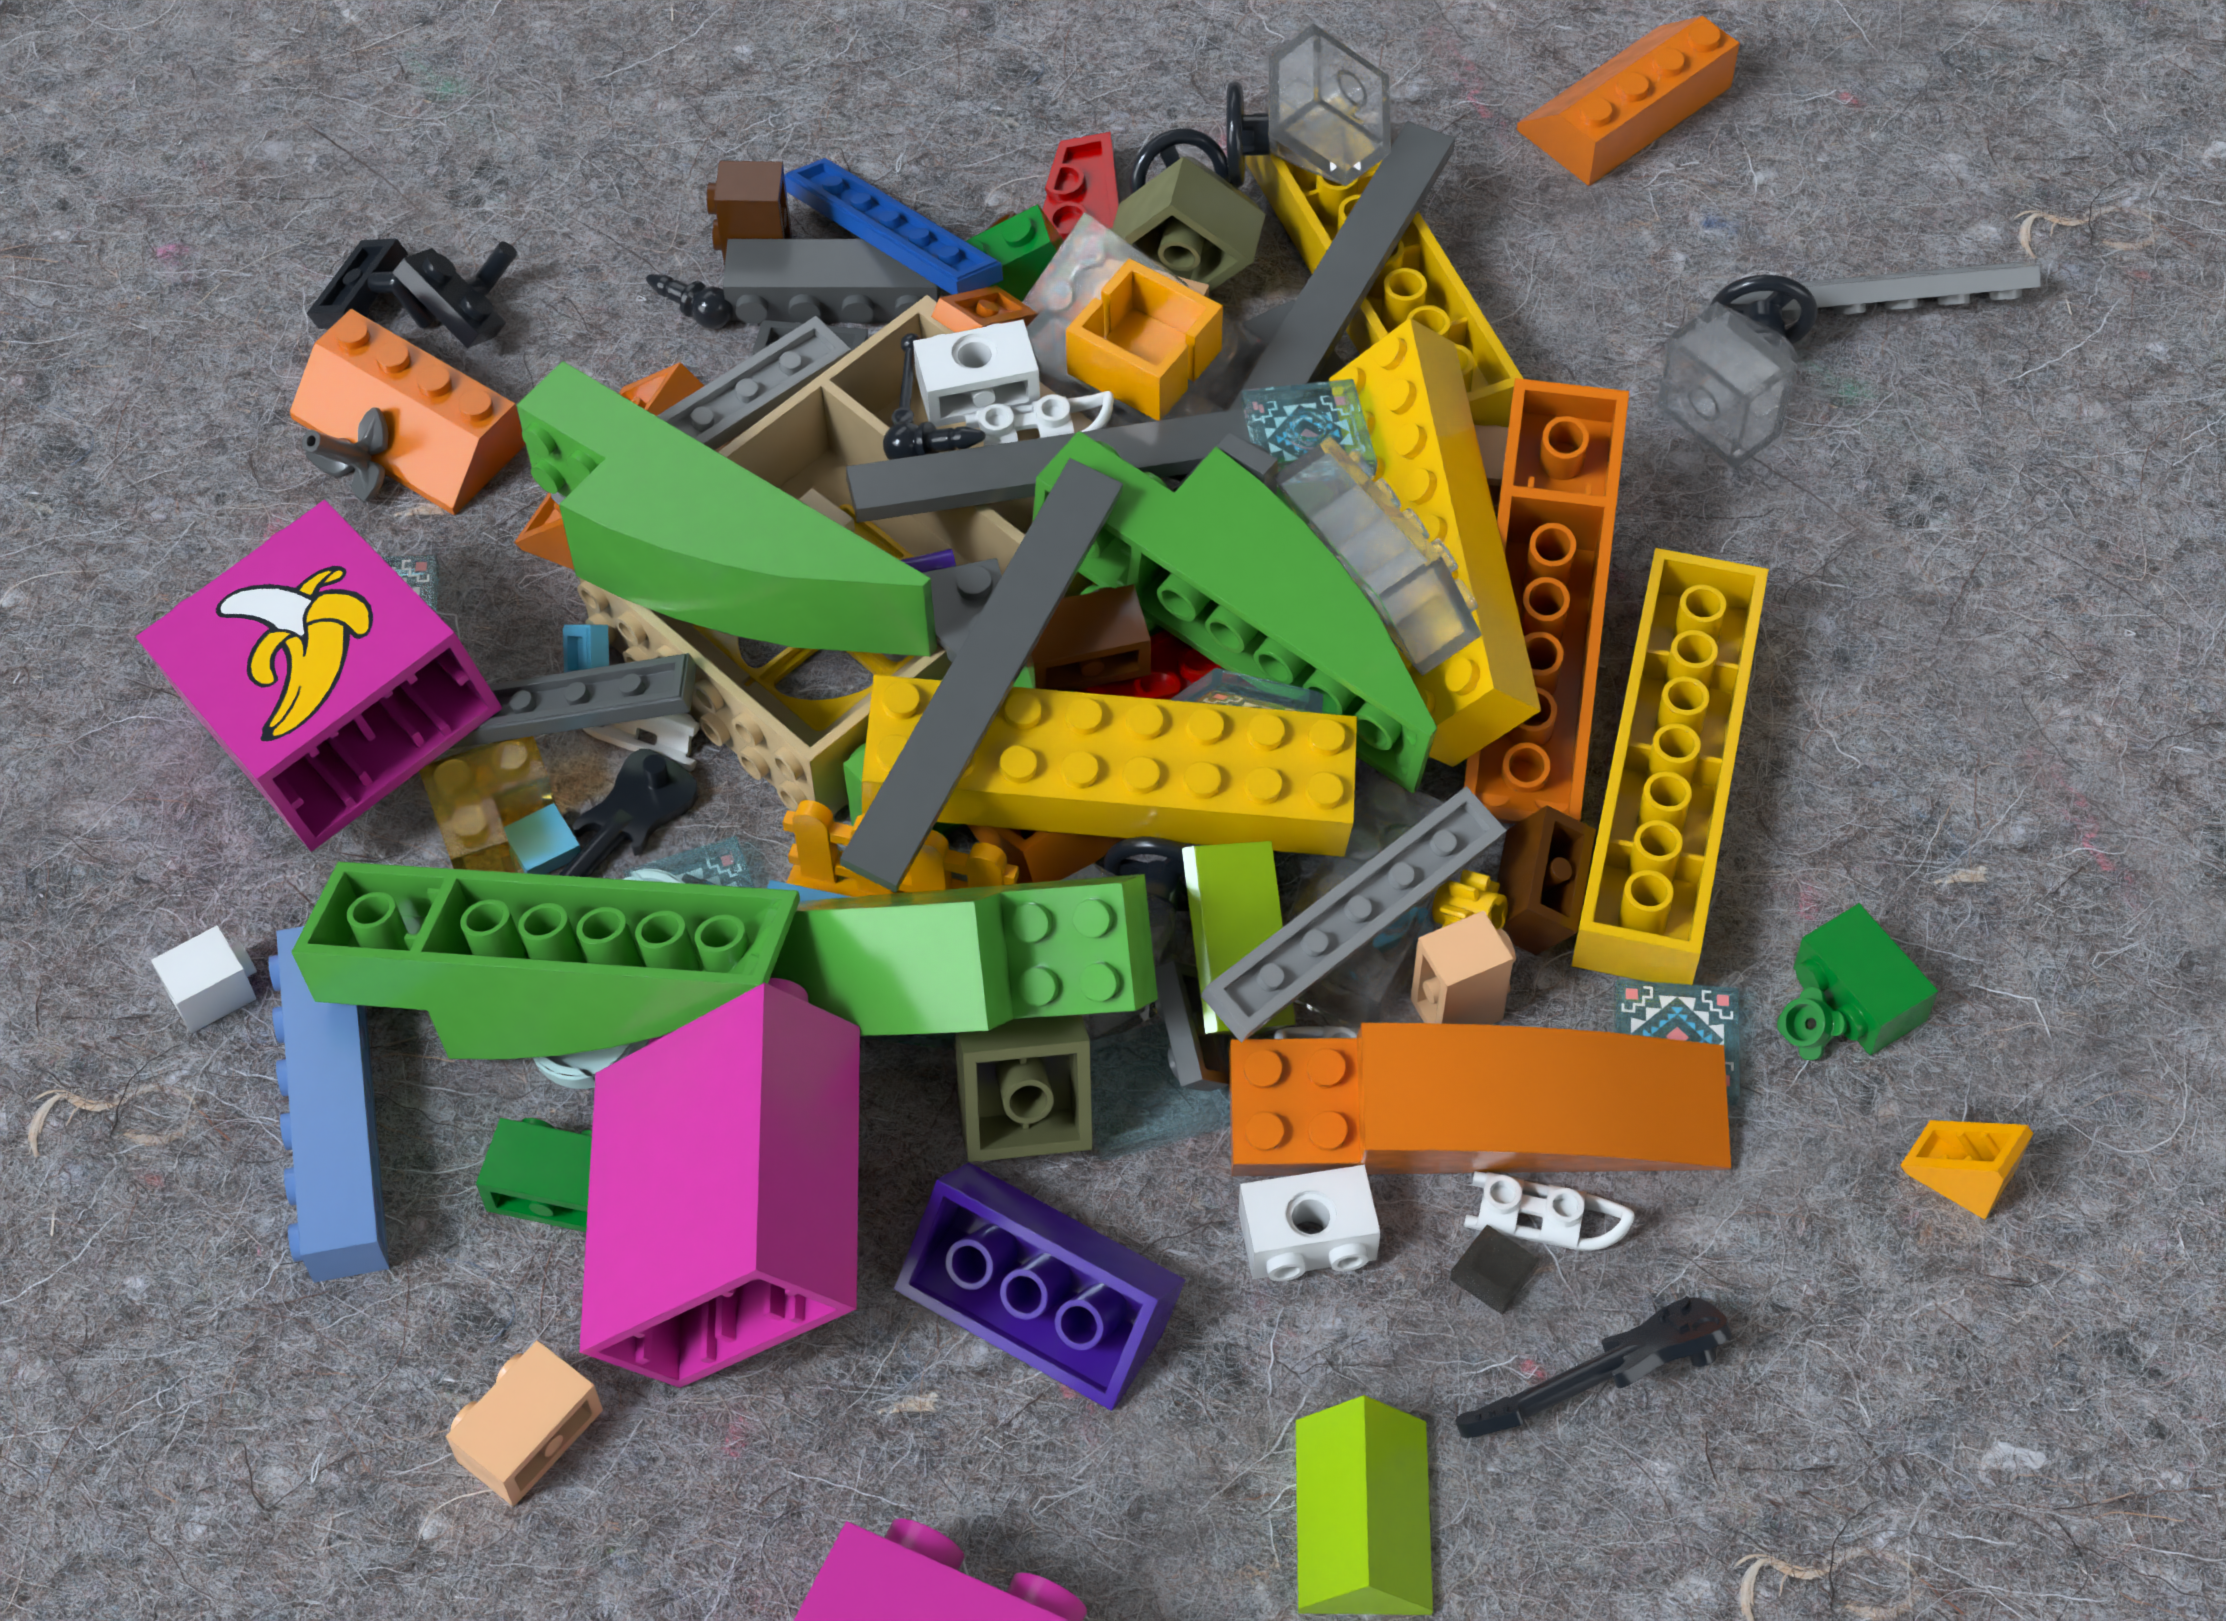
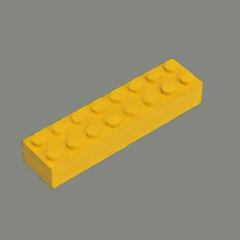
M1342 89L1271 111V155L1246 156L1248 168L1312 274L1384 159L1382 152ZM1417 211L1347 327L1346 332L1360 355L1409 318L1449 339L1456 346L1474 425L1508 427L1515 378H1524L1419 211Z
M1409 318L1331 376L1329 380L1334 401L1345 400L1347 407L1336 409V412H1342L1343 417L1350 416L1349 412L1352 411L1353 418L1341 419L1340 414H1337L1339 425L1346 423L1353 448H1344L1346 459H1352L1351 453L1363 452L1365 457L1362 458L1361 454H1354L1355 460L1347 461L1377 611L1437 726L1429 757L1454 767L1540 712L1541 707L1455 343ZM1340 431L1343 443L1349 435ZM1363 463L1365 471L1353 472L1351 464Z
M1655 548L1571 964L1572 967L1691 991L1704 938L1769 569Z
M873 675L862 773V814H866L942 680ZM1012 687L937 822L1118 838L1159 837L1179 843L1200 845L1272 841L1273 851L1344 857L1354 820L1357 716Z

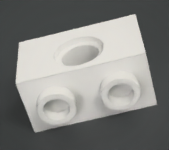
M1024 320L991 324L987 327L951 334H939L930 338L913 341L917 382L928 421L932 422L935 427L965 422V415L974 414L976 410H982L990 404L999 403L1006 406L1010 405L1012 408L1030 405L1032 401L1040 400L1039 369Z
M1365 1165L1240 1184L1238 1213L1252 1280L1269 1277L1273 1281H1288L1300 1277L1305 1271L1329 1267L1335 1271H1352L1363 1267L1368 1261L1377 1260L1380 1228ZM1302 1222H1314L1323 1227L1324 1230L1316 1234H1307L1301 1232L1295 1226Z

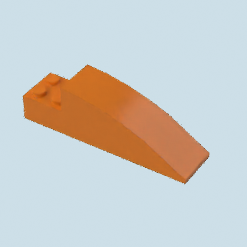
M1515 378L1497 525L1541 711L1468 757L1464 787L1467 786L1491 814L1502 823L1517 824L1546 805L1578 821L1581 819L1629 391Z
M1361 1023L1357 1038L1246 1039L1242 1043L1238 1039H1231L1230 1041L1231 1176H1294L1365 1165L1367 1175L1474 1173L1475 1171L1483 1173L1731 1169L1724 1045L1603 1031L1441 1023Z

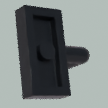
M397 238L361 240L306 313L318 329H330L350 309L367 318L370 312L369 307L380 293H393L419 328L429 326L436 318L393 274L402 259L408 255V252Z
M504 241L499 242L476 275L467 280H464L456 272L455 266L448 258L437 253L433 248L403 258L393 274L468 349L495 338L507 323L493 309L492 303L485 295L492 290L515 259L517 251L511 244Z

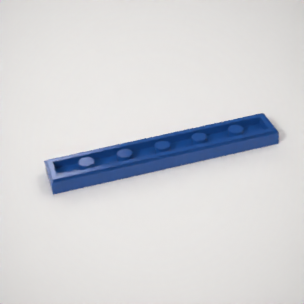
M827 158L785 174L787 193L951 295L986 288L1003 280L1001 262Z

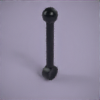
M914 333L903 336L900 343L902 350L905 352L900 403L899 408L892 413L893 425L899 422L915 424L914 413L910 409L915 368L913 341L920 340L921 338Z

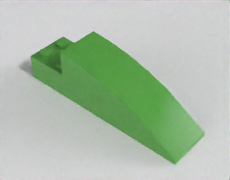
M562 361L517 404L523 430L522 438L527 446L532 466L531 474L534 480L547 492L552 494L558 492L566 497L559 504L577 577L622 599L669 617L730 635L783 646L914 656H931L937 649L930 577L566 362Z
M1078 431L1036 477L1033 511L1034 521L1069 458L1123 483L1121 496L1078 572L1102 588H1116L1134 584L1142 613L1145 617L1284 709L1357 716L1356 757L1413 794L1420 786L1437 726L1379 614L1343 565L1304 521L1259 479L1217 446L1174 493L1168 489L1158 476L1149 472L1143 473L1122 459L1116 450L1102 441L1096 442L1081 431Z
M338 862L291 953L315 1002L427 1010L449 1059H517L559 1056L607 1049L666 1035L762 983L768 984L800 902L798 890Z
M1145 874L800 901L770 978L784 979L800 985L808 994V1003L860 1026V1036L989 1031L1012 1019L1136 1011L1158 1000Z

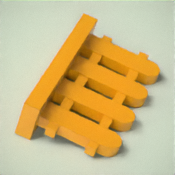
M803 800L798 804L796 812L787 810L782 822L784 831L793 832L796 844H792L788 854L789 863L794 864L786 882L788 884L857 897L1016 884L1019 875L1018 866L1007 864L1006 854L997 846L989 843H976L972 846L970 854L949 850L948 840L939 832L931 830L906 877L895 893L841 866L840 858L844 851H839L837 844L846 846L849 844L865 814L857 816L854 825L851 826L835 822L831 810L825 805L812 800ZM951 872L967 875L968 882L953 879Z

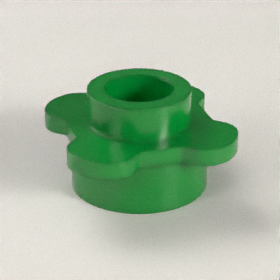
M1808 987L1801 992L1800 998L1794 999L1786 1005L1778 1017L1777 1028L1789 1043L1799 1046V1055L1803 1059L1815 1061L1823 1056L1824 1047L1834 1036H1842L1845 1033L1847 1019L1843 1013L1833 1011L1825 1002V993L1821 989ZM1814 1018L1816 1026L1811 1030L1808 1027V1021Z

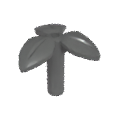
M373 407L365 413L358 425V442L351 443L346 438H336L315 430H309L304 434L302 446L306 450V457L324 473L343 477L354 468L356 469L351 486L358 499L368 502L381 489L385 468L371 461L372 455L381 453L388 447L389 433L387 422L380 408Z

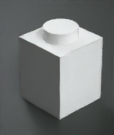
M218 926L151 960L167 994L191 1034L257 999L247 978L257 972L252 960L240 941L229 946Z

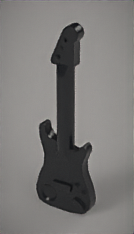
M639 749L631 753L617 775L613 790L605 800L575 820L572 827L576 837H581L586 832L598 830V832L561 871L559 876L589 877L624 838L632 841L631 847L635 856L642 854L649 837L660 826L684 814L698 800V787L694 777L682 766L656 751Z
M1686 1296L1663 1307L1641 1325L1627 1332L1604 1338L1601 1342L1604 1353L1530 1387L1511 1398L1506 1396L1476 1411L1462 1413L1455 1420L1460 1436L1463 1438H1474L1523 1425L1524 1419L1611 1378H1614L1617 1388H1623L1640 1380L1658 1366L1675 1359L1689 1356L1692 1365L1695 1367L1710 1365L1716 1360L1714 1348L1731 1338L1732 1332L1728 1320L1711 1303L1700 1298H1689Z

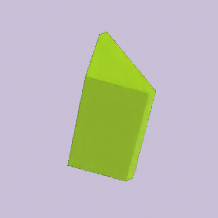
M1272 841L1182 848L1200 994L1212 981L1283 928ZM1201 997L1205 1033L1234 1035ZM1293 1003L1252 1035L1295 1025Z
M1366 1395L1297 1419L1295 1423L1298 1614L1432 1615L1426 1421Z

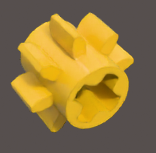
M1463 869L1460 882L1448 880L1438 888L1432 907L1433 919L1436 923L1442 924L1443 928L1484 910L1496 930L1502 929L1508 911L1507 898L1497 893L1500 884L1491 881L1490 876Z

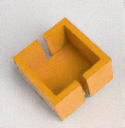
M1129 258L1101 289V300L1094 297L1065 329L1067 374L1101 392L1111 391L1115 399L1160 421L1188 390V379L1195 382L1222 350L1223 305Z

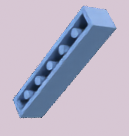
M302 926L276 931L278 955L269 956V972L274 991H281L282 1006L272 1009V1018L278 1043H285L286 1059L276 1061V1073L281 1095L289 1097L290 1112L280 1114V1128L285 1149L293 1151L294 1167L284 1169V1184L290 1206H297L298 1223L288 1225V1240L294 1262L303 1261L315 1283L389 1269L366 1006L314 1001L291 953L304 928Z

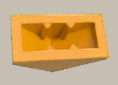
M1930 1120L1900 1166L1907 1175L1986 1220L2014 1176L2034 1133L2028 1125Z

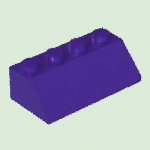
M968 1162L937 1179L894 1290L1112 1411L1117 1407L1163 1335L1186 1279Z

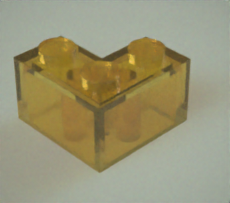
M534 736L493 742L429 763L419 771L453 869L518 873L504 827L553 803L557 807L549 776Z

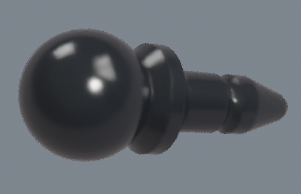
M649 274L646 277L647 283L659 295L668 297L669 300L680 304L681 313L687 317H694L695 321L704 328L719 329L725 326L732 318L733 307L725 299L724 291L721 288L706 287L700 281H694L687 285L679 280H674V278L668 275Z
M899 422L887 430L883 439V450L888 460L954 451L956 448L962 450L982 442L986 438V434L982 430L966 426L956 427L955 429H936L932 422H922L919 426L911 422Z

